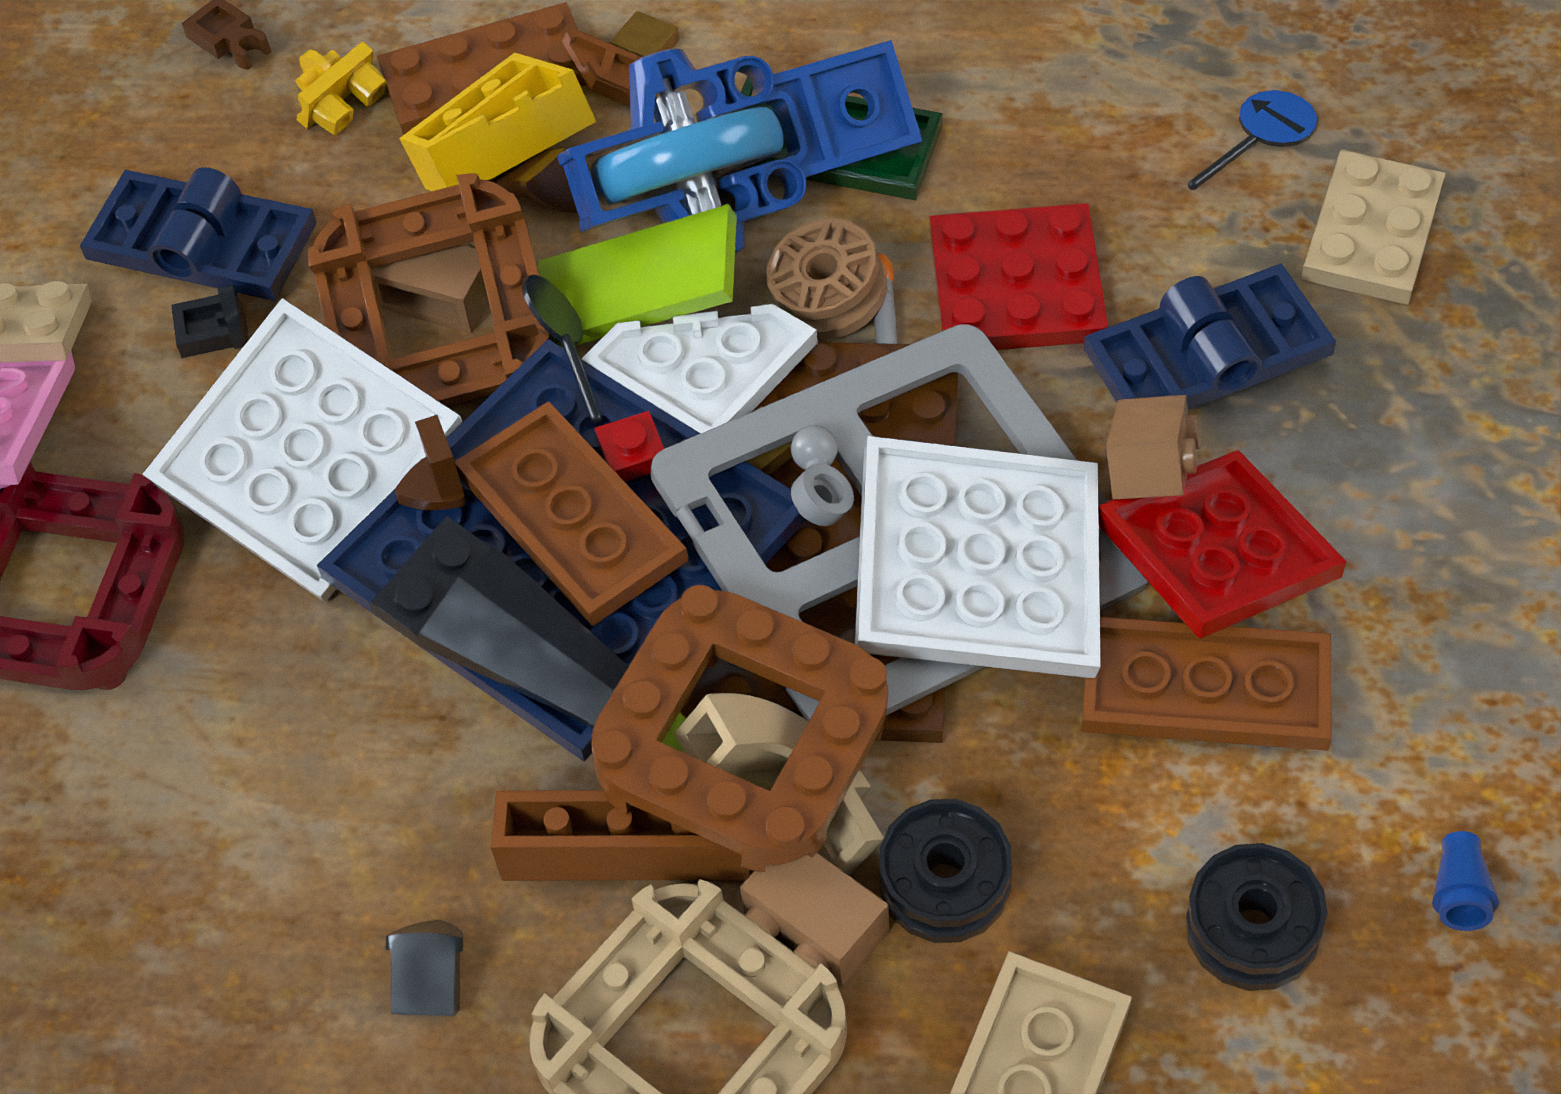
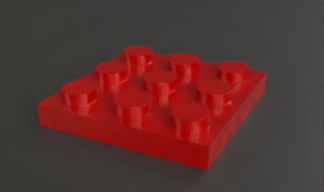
M1088 203L929 215L941 332L956 325H971L980 329L996 350L1082 344L1084 343L1085 336L1108 328Z
M1239 450L1197 466L1196 473H1188L1183 495L1114 499L1098 506V521L1101 530L1199 639L1342 578L1347 563L1332 545Z

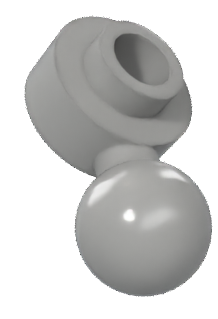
M810 425L799 430L792 440V457L796 464L805 471L794 481L791 488V496L798 512L805 519L820 526H830L835 524L850 510L853 505L854 495L852 487L844 475L830 466L836 458L838 449L834 435L822 426Z

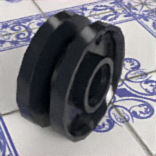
M930 799L906 809L889 825L880 846V895L889 906L891 918L909 934L933 943L962 942L984 933L1002 915L1011 888V845L1001 825L981 807L958 799ZM939 864H950L959 869L960 872L953 877L942 878L936 876L930 870Z
M1264 843L1234 845L1213 855L1196 873L1189 895V907L1186 914L1188 944L1200 965L1222 983L1247 991L1277 989L1298 979L1315 960L1328 914L1324 889L1312 869L1287 850ZM1251 909L1259 910L1265 913L1271 921L1265 924H1254L1244 919L1241 912Z

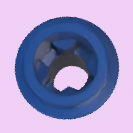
M1467 831L1452 832L1442 839V856L1432 900L1433 908L1440 915L1441 922L1449 928L1460 931H1473L1487 926L1492 921L1493 913L1499 905L1498 896L1482 854L1481 840L1476 834Z

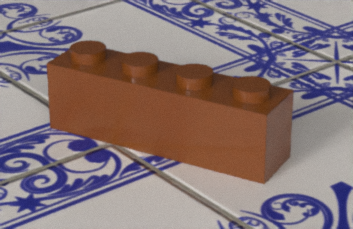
M605 790L496 791L491 850L502 881L747 880L750 877L751 870L741 866V854L633 805L628 814H625L608 802Z

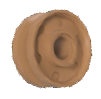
M825 218L803 224L789 232L777 244L766 266L767 286L776 300L777 306L817 330V339L828 340L847 336L867 325L881 309L888 291L886 271L878 258L875 244L865 229L849 220Z

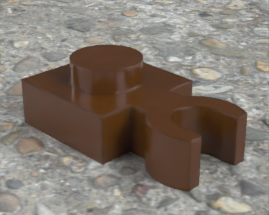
M225 0L210 1L182 22L188 39L217 59H220L230 51L236 65L242 69L249 70L253 67L247 51L257 49L266 55L271 53L265 33L254 29L251 17Z

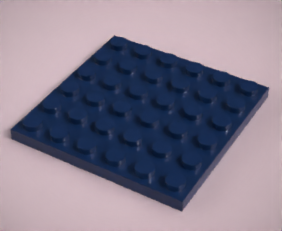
M547 339L446 439L455 462L548 401L602 458L594 428L649 411L664 449L701 433L581 360L602 415L600 423H593L565 349ZM746 461L709 477V480L765 565L807 520L795 507L790 488ZM651 473L625 481V483L686 547L688 562L594 626L588 623L461 479L460 482L467 503L462 507L452 509L421 510L401 505L398 502L394 489L317 564L322 579L374 614L371 611V601L443 519L448 516L489 547L496 546L628 666L663 611L673 602L680 599L688 588L695 585H704L713 590L722 591L693 546V540L678 517L673 515L653 484ZM706 504L691 510L704 532L719 526ZM424 649L585 762L592 754V727L510 687Z

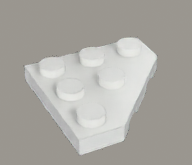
M774 304L751 307V314L718 318L717 311L673 316L672 324L641 327L640 321L617 323L581 360L699 433H703L752 412L817 344V330Z

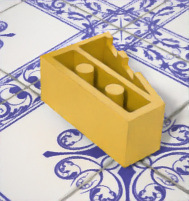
M514 52L399 139L425 189L435 191L458 185L456 175L474 173L478 174L480 179L488 181L597 121L572 69Z

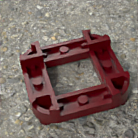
M29 462L18 485H10L0 489V580L22 530L117 543L87 617L75 616L72 626L0 616V679L68 690L114 689L124 682L127 671L134 665L143 651L183 548L184 530L182 522L170 498L142 474L134 473L130 484L37 472L31 462Z

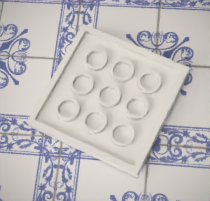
M282 298L145 470L143 475L168 495L326 603L337 588L321 578L317 564L396 488L401 479L416 463L426 457L415 421L438 415L446 438L463 422L458 414Z
M868 436L864 447L855 645L869 654L1095 678L1100 669L1098 463Z

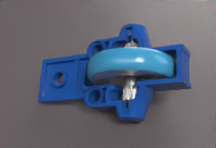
M892 40L773 74L770 66L763 59L756 56H743L696 70L683 49H666L639 58L629 65L630 130L568 148L559 154L557 158L560 166L564 168L580 218L579 226L581 232L653 210L666 223L720 207L721 203L713 178L773 157L782 150L785 143L787 150L786 158L738 171L716 180L719 191L728 192L735 200L734 212L737 215L736 254L745 248L744 222L776 213L798 203L805 194L807 177L922 142V137ZM736 72L743 73L750 79L753 87L750 97L738 91L735 85ZM683 90H696L703 98L702 109L695 114L697 123H695L686 92ZM849 93H857L865 98L868 112L864 120H856L848 114L845 101ZM769 105L774 109L775 113L770 108L761 106ZM618 149L594 161L589 172L585 158ZM770 174L776 175L784 184V195L781 200L771 195L768 190L767 180ZM599 201L606 207H615L628 203L632 204L612 209L609 211H603L601 209Z

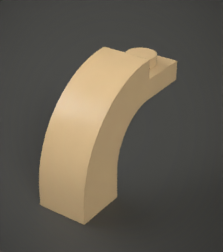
M736 693L707 694L674 734L686 754L770 791L808 721L796 713L762 698ZM860 770L857 772L827 829L826 842L818 851L819 855L848 876L884 840V837L860 799L871 787Z

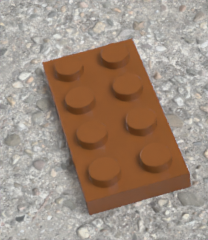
M567 2L377 55L382 76L387 81L386 87L403 135L514 52L572 69L580 86H587L586 81L562 43L568 26L578 30Z
M549 401L455 461L459 478L591 626H594L688 562L686 547Z
M1100 617V669L1095 678L1084 677L1081 732L1328 751L1332 739L1331 633L1229 626L1199 639L1185 623Z

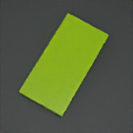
M729 204L539 260L538 269L540 276L554 284L565 295L581 321L584 333L582 340L575 344V346L603 338L617 323L640 321V326L644 327L672 319L673 316L686 315L732 302L737 215ZM554 338V343L564 348L562 342Z

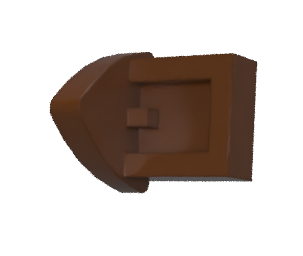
M568 148L544 150L510 168L496 180L500 186L513 193L516 198H532L539 204L556 211L577 212L564 168L560 166L557 158L559 154Z
M438 415L415 421L426 457L416 463L396 486L395 493L399 504L421 510H445L464 506L467 503Z

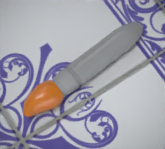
M878 253V258L886 271L888 291L881 309L874 316L876 343L898 344L895 300L892 286L895 272L889 258L882 253Z

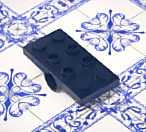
M201 167L196 169L188 182L125 169L81 242L80 248L86 260L213 288L234 284L237 293L275 301L317 222L313 209L241 194L239 187L229 176L212 168Z
M1280 263L1213 288L1209 281L1202 276L1186 278L1176 283L1164 294L1159 309L1085 336L1084 351L1116 402L1122 399L1187 395L1188 410L1332 356L1336 340L1283 264Z

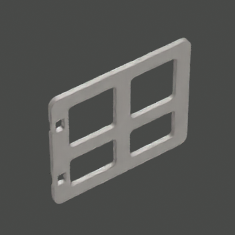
M962 324L665 448L653 458L651 479L673 515L678 517L693 540V546L722 591L743 596L802 622L798 615L800 612L858 586L860 537L782 572L770 571L709 480L710 476L791 442L796 433L804 427L818 425L828 429L834 435L838 448L836 459L862 496L864 447L867 437L872 435L857 413L951 372H958L967 379L1020 454L1068 460L1077 459L986 335L974 326ZM1098 489L1099 506L1106 503L1107 500ZM704 504L707 505L719 526L704 532L691 511ZM1099 527L1100 611L1143 591L1149 582ZM901 657L885 665L888 685L886 715L986 666ZM786 688V691L804 719L809 722L819 701Z

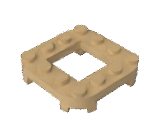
M699 879L698 885L674 884L656 890L650 884L638 892L631 899L634 908L631 914L553 999L544 993L531 1014L534 1021L530 1033V1053L540 1082L549 1094H662L607 1051L604 1045L683 957L775 1026L773 1031L718 1094H812L838 1063L847 1037L845 1006L837 986V980L833 974L821 963L816 969L726 903L723 900L722 890L719 887L702 879Z

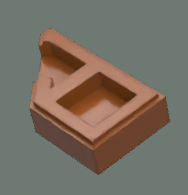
M568 26L562 43L590 90L630 106L629 65L642 57Z

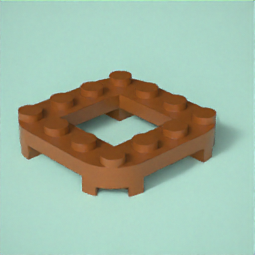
M474 173L456 175L458 185L355 211L351 203L343 205L331 212L334 218L320 231L314 245L308 246V265L315 277L325 326L444 406L491 395L547 339L554 342V337L540 325L530 311L523 296V280L533 274L540 276L528 225L519 202L513 193L508 192L505 188L494 182L480 179L478 174ZM474 241L493 316L494 332L392 359L371 268Z
M704 585L692 586L683 593L680 599L673 602L660 615L599 714L592 733V755L596 777L607 793L608 802L621 812L628 814L633 805L741 854V866L744 868L765 872L766 865L789 863L807 854L812 858L826 842L827 829L875 739L880 740L883 734L888 702L886 668L880 660L872 657L859 646L743 596L727 591L713 590ZM719 658L819 701L818 706L770 791L662 743L707 666L713 668Z

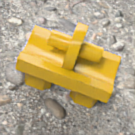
M362 41L343 58L334 50L329 51L325 56L312 49L303 53L299 58V62L304 73L295 80L297 86L302 90L298 94V101L302 111L297 115L296 120L307 130L317 123L336 136L353 119L354 109L343 100L349 94H354L367 107L372 106L383 97L387 81L372 65L374 50Z

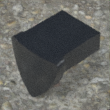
M234 284L218 287V295L171 305L176 346L181 358L232 347L239 349L243 348L248 342L246 316Z
M431 920L408 925L386 935V950H391V1014L455 1016L460 1011L462 931L451 923L442 920Z

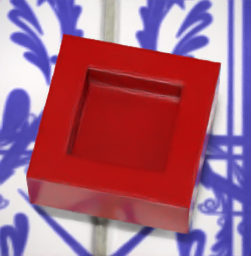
M649 411L594 428L604 461L624 482L650 474L653 458L664 449Z

